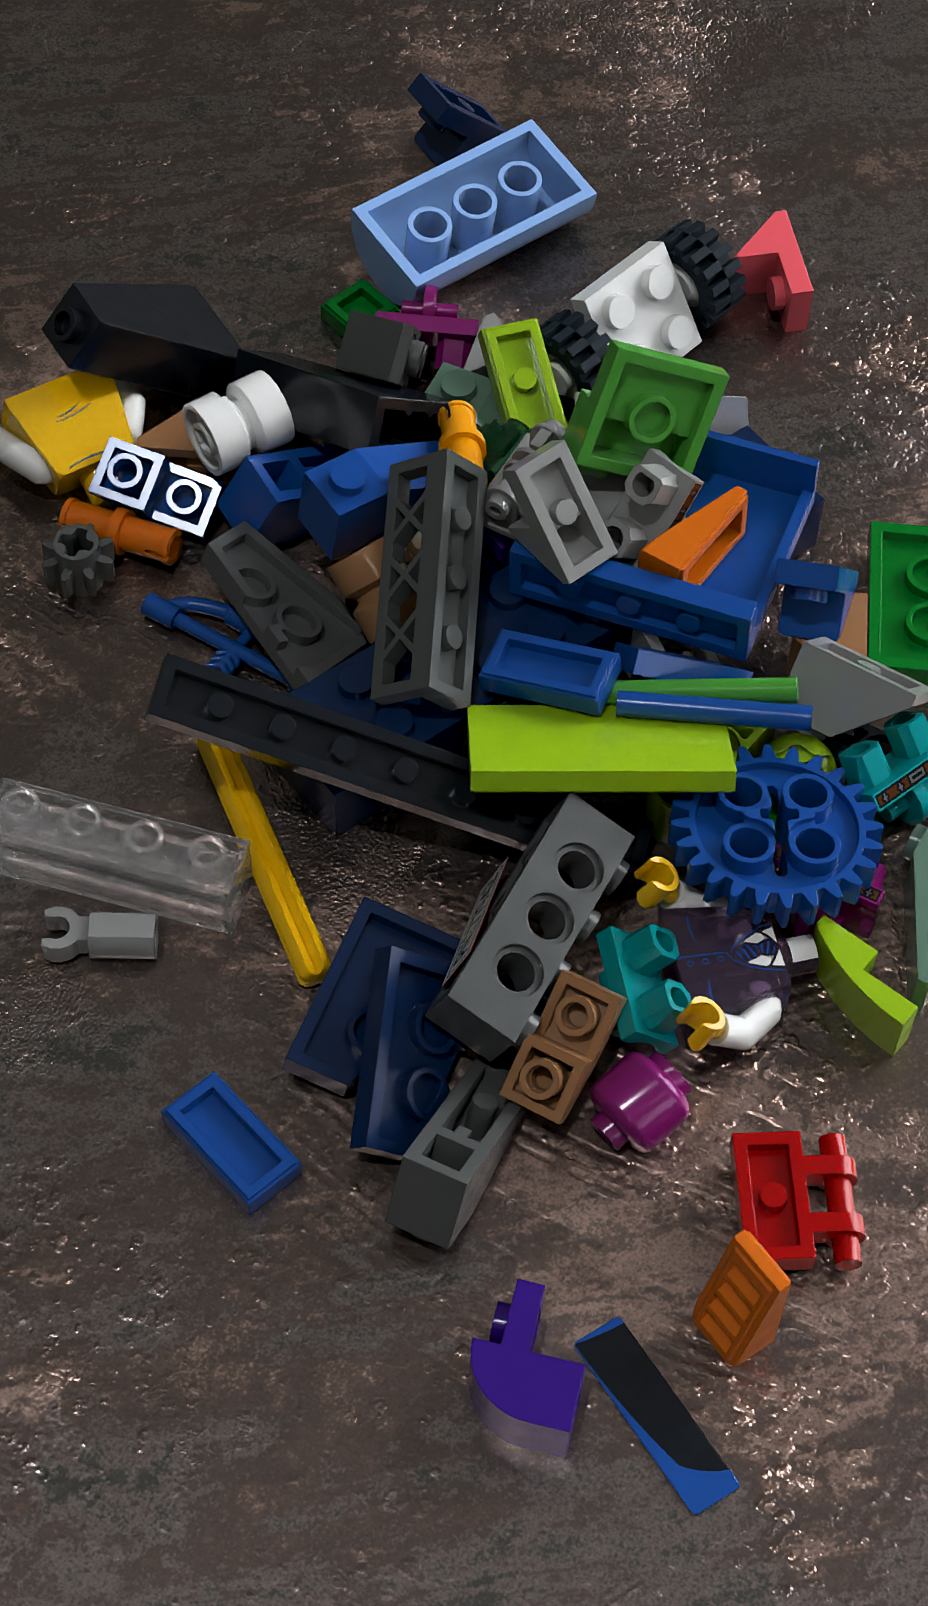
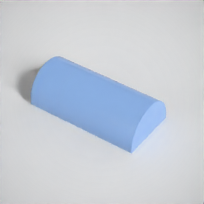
M530 119L353 208L351 212V229L357 252L370 278L391 302L401 306L402 300L419 301L423 299L426 285L438 286L439 291L587 214L595 204L597 193L539 126Z

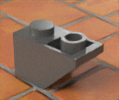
M351 310L335 367L407 387L409 377L420 378L428 345H425V342L419 341L422 332L416 326Z

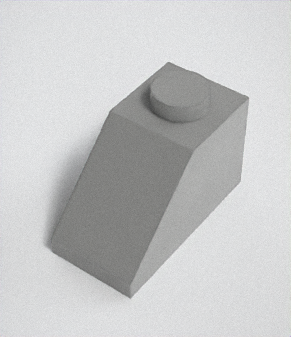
M825 636L803 641L789 677H798L799 699L798 703L787 704L813 706L811 731H796L814 736L819 740H825L826 736L832 737L928 702L927 685Z

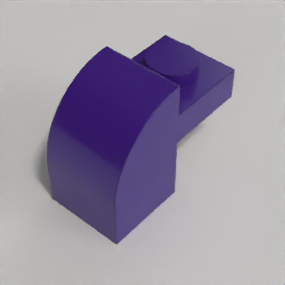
M517 1279L511 1304L498 1301L489 1341L472 1338L469 1367V1392L471 1400L483 1423L504 1441L521 1448L566 1459L582 1393L586 1365L533 1352L542 1316L545 1285Z

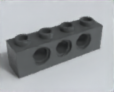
M570 792L544 817L487 911L471 953L439 990L424 1016L490 1062L510 1046L519 1050L523 1040L527 1038L528 1034L533 1035L540 1023L541 1017L533 1012L543 995L548 998L550 997L561 970L570 971L571 964L565 961L564 958L572 944L574 943L579 947L597 925L601 914L593 908L602 893L609 896L626 875L630 864L623 860V857L635 836L573 792ZM558 869L565 872L571 878L574 888L562 880ZM528 919L533 920L542 928L545 939L537 936L532 931ZM497 970L505 972L512 979L515 991L509 990L501 983Z

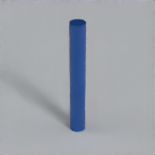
M618 690L616 716L798 731H811L813 711L812 705Z

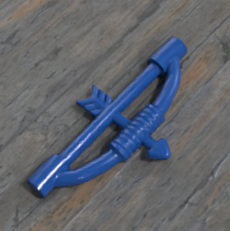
M150 593L144 599L141 606V614L171 630L179 628L219 649L205 666L232 675L235 672V668L237 669L240 663L243 662L287 685L289 692L294 691L272 660L246 647L251 639L259 641L233 605L190 596L166 600L154 593ZM192 611L224 619L225 625L242 634L234 641L188 617L184 612Z

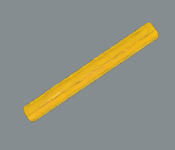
M196 738V745L299 984L310 988L318 983H322L331 965L330 958L240 753Z

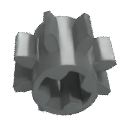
M89 523L87 526L82 524L63 525L61 530L56 533L53 541L42 542L44 582L46 584L59 582L64 598H69L70 596L87 597L90 595L95 597L97 596V591L102 587L104 580H115L113 540L111 537L99 540L97 533L94 531L93 524Z

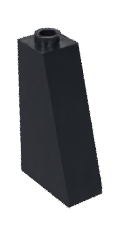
M73 283L41 329L69 369L195 399L212 391L220 397L226 395L227 386L229 383H232L238 349H242L199 290L191 285Z
M238 349L232 382L255 371H264L273 379L283 394L292 415L295 431L348 450L438 441L441 437V429L438 425L437 417L440 408L444 406L448 411V417L451 416L448 402L452 401L450 399L283 353Z

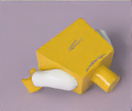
M76 370L4 399L1 417L3 427L0 426V462L35 484H46L54 495H62L83 486L91 504L109 509L115 505L90 494L88 489L110 436L136 445L137 438L143 435L146 409L145 398L135 384Z

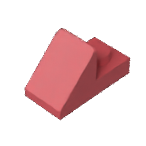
M775 211L735 256V258H739L742 267L736 270V272L745 275L746 284L741 287L746 290L745 295L767 294L769 308L771 311L778 310L785 332L807 330L814 290L787 211Z

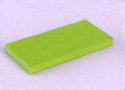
M470 705V707H467L470 790L474 792H732L736 789L737 769L727 725L616 716V705H605L600 716L552 705Z

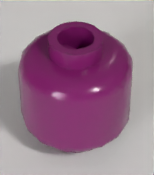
M637 1051L630 1052L592 1086L590 1097L598 1113L590 1122L615 1150L618 1151L627 1143L639 1152L649 1153L686 1121L690 1111L686 1096L692 1092V1089L676 1068L659 1052L655 1051L649 1057Z

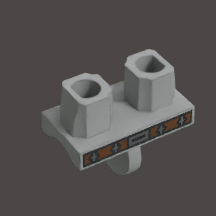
M649 448L640 465H634L624 482L626 490L610 518L603 519L618 551L612 558L619 563L638 568V553L641 549L686 518L685 515L704 482L676 465L659 449Z

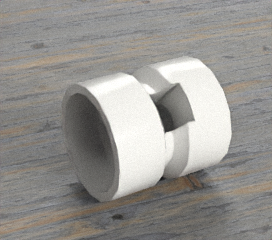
M262 370L255 371L229 383L226 389V396L220 397L212 391L185 404L182 409L184 426L192 447L204 466L215 476H220L239 467L246 456L251 455V450L257 454L268 453L291 442L295 436L294 423L287 402L277 384Z

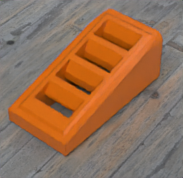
M735 486L653 539L638 553V568L701 586L745 534L748 491Z
M744 1229L733 1236L700 1294L693 1310L692 1321L724 1361L731 1367H737L774 1341L791 1287V1280L751 1232H747Z

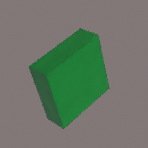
M364 278L320 305L321 319L342 337H344L351 310L376 316V311L400 313V309Z

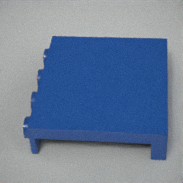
M709 430L692 473L702 480L704 484L685 517H689L735 486L748 491V507L744 536L701 586L619 563L612 557L571 584H563L515 538L509 550V593L747 661L779 586L778 583H774L777 558H791L814 504L820 460Z

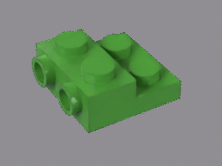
M611 339L592 391L581 388L563 440H565L579 471L592 477L606 478L608 472L628 477L634 465H640L649 448L659 449L676 465L692 474L730 376L722 367Z

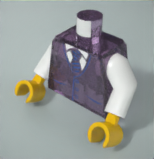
M655 856L650 858L634 872L636 879L647 883L637 892V901L644 908H652L660 902L661 907L665 910H659L657 926L672 931L676 937L680 955L676 961L664 967L662 971L665 980L671 979L682 983L691 996L692 1001L675 1018L676 1022L680 1024L687 1050L700 1051L708 1044L741 1051L751 1049L780 1021L781 1015L785 1013L792 987L790 977L818 971L819 957L811 934H803L777 940L768 912L765 913L759 925L753 924L751 909L744 906L733 916L726 915L728 899L720 897L715 901L706 903L703 901L704 892L692 886H687L685 882L679 880L678 872L672 863L663 857Z

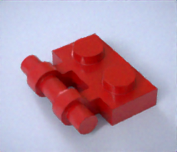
M800 1131L732 1133L729 1147L739 1232L744 1229L747 1232L750 1231L782 1270L813 1269L816 1261L815 1243H825L832 1247L834 1266L837 1270L850 1271L861 1267L860 1243L866 1237L863 1216L855 1212L852 1187L858 1182L855 1159L847 1156L845 1136L840 1133L824 1134L818 1139L820 1155L803 1156ZM807 1186H818L820 1189L825 1190L827 1212L811 1213Z

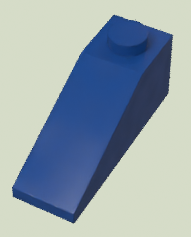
M439 440L355 448L304 472L298 519L331 561L384 536L390 465L438 451ZM426 476L411 480L409 496L411 508L425 491Z
M325 444L246 456L216 504L232 528L246 521L272 544L292 541L309 533L298 519L304 472L347 453L349 450L334 444Z

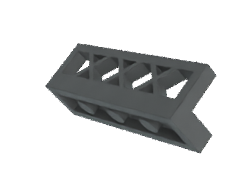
M448 448L390 465L370 700L380 705H388L420 697L450 711L470 707L488 471ZM426 476L425 491L411 508L409 505L411 480ZM419 531L422 534L421 549L407 566L404 563L405 548ZM414 589L417 593L416 609L404 625L399 622L400 607ZM409 649L412 652L410 679L394 683L395 667Z

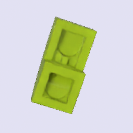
M823 915L816 923L813 934L819 958L809 959L826 992L839 1009L871 1041L893 1057L909 1037L918 1006L871 975L878 954L877 950Z

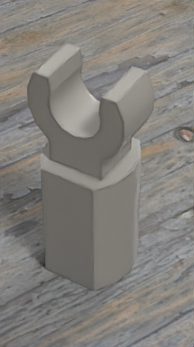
M54 906L45 909L46 928L48 930H65L68 932L62 938L42 939L41 948L43 957L46 960L65 962L73 959L79 953H89L90 958L157 959L159 935L157 913L90 912L89 916H79L72 909Z

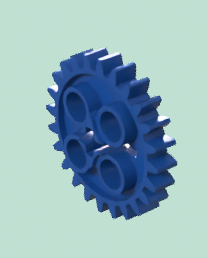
M764 744L761 757L753 758L744 746L738 747L735 761L737 769L735 791L679 792L678 799H674L672 803L668 845L675 846L674 866H687L686 885L706 883L703 901L709 903L721 896L728 899L726 915L733 916L744 906L751 909L753 924L759 925L765 913L768 912L775 913L780 927L786 928L790 913L798 912L804 922L808 925H814L818 907L826 914L835 918L839 914L842 900L855 905L858 902L861 887L870 888L883 849V844L880 843L883 823L874 821L877 805L875 802H861L864 786L861 783L845 787L842 785L845 774L844 768L840 767L829 773L821 771L823 756L816 755L805 764L799 762L798 750L795 747L789 749L785 758H776L771 745ZM769 793L774 794L776 797L777 816L775 825L773 820L769 819L772 805ZM775 839L776 845L778 843L779 846H783L779 861L781 876H778L774 870Z

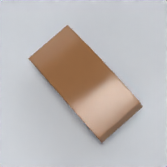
M561 970L542 1012L540 1023L533 1035L528 1033L527 1038L523 1040L499 1095L559 1125L563 1124L601 1056L628 998L573 971Z

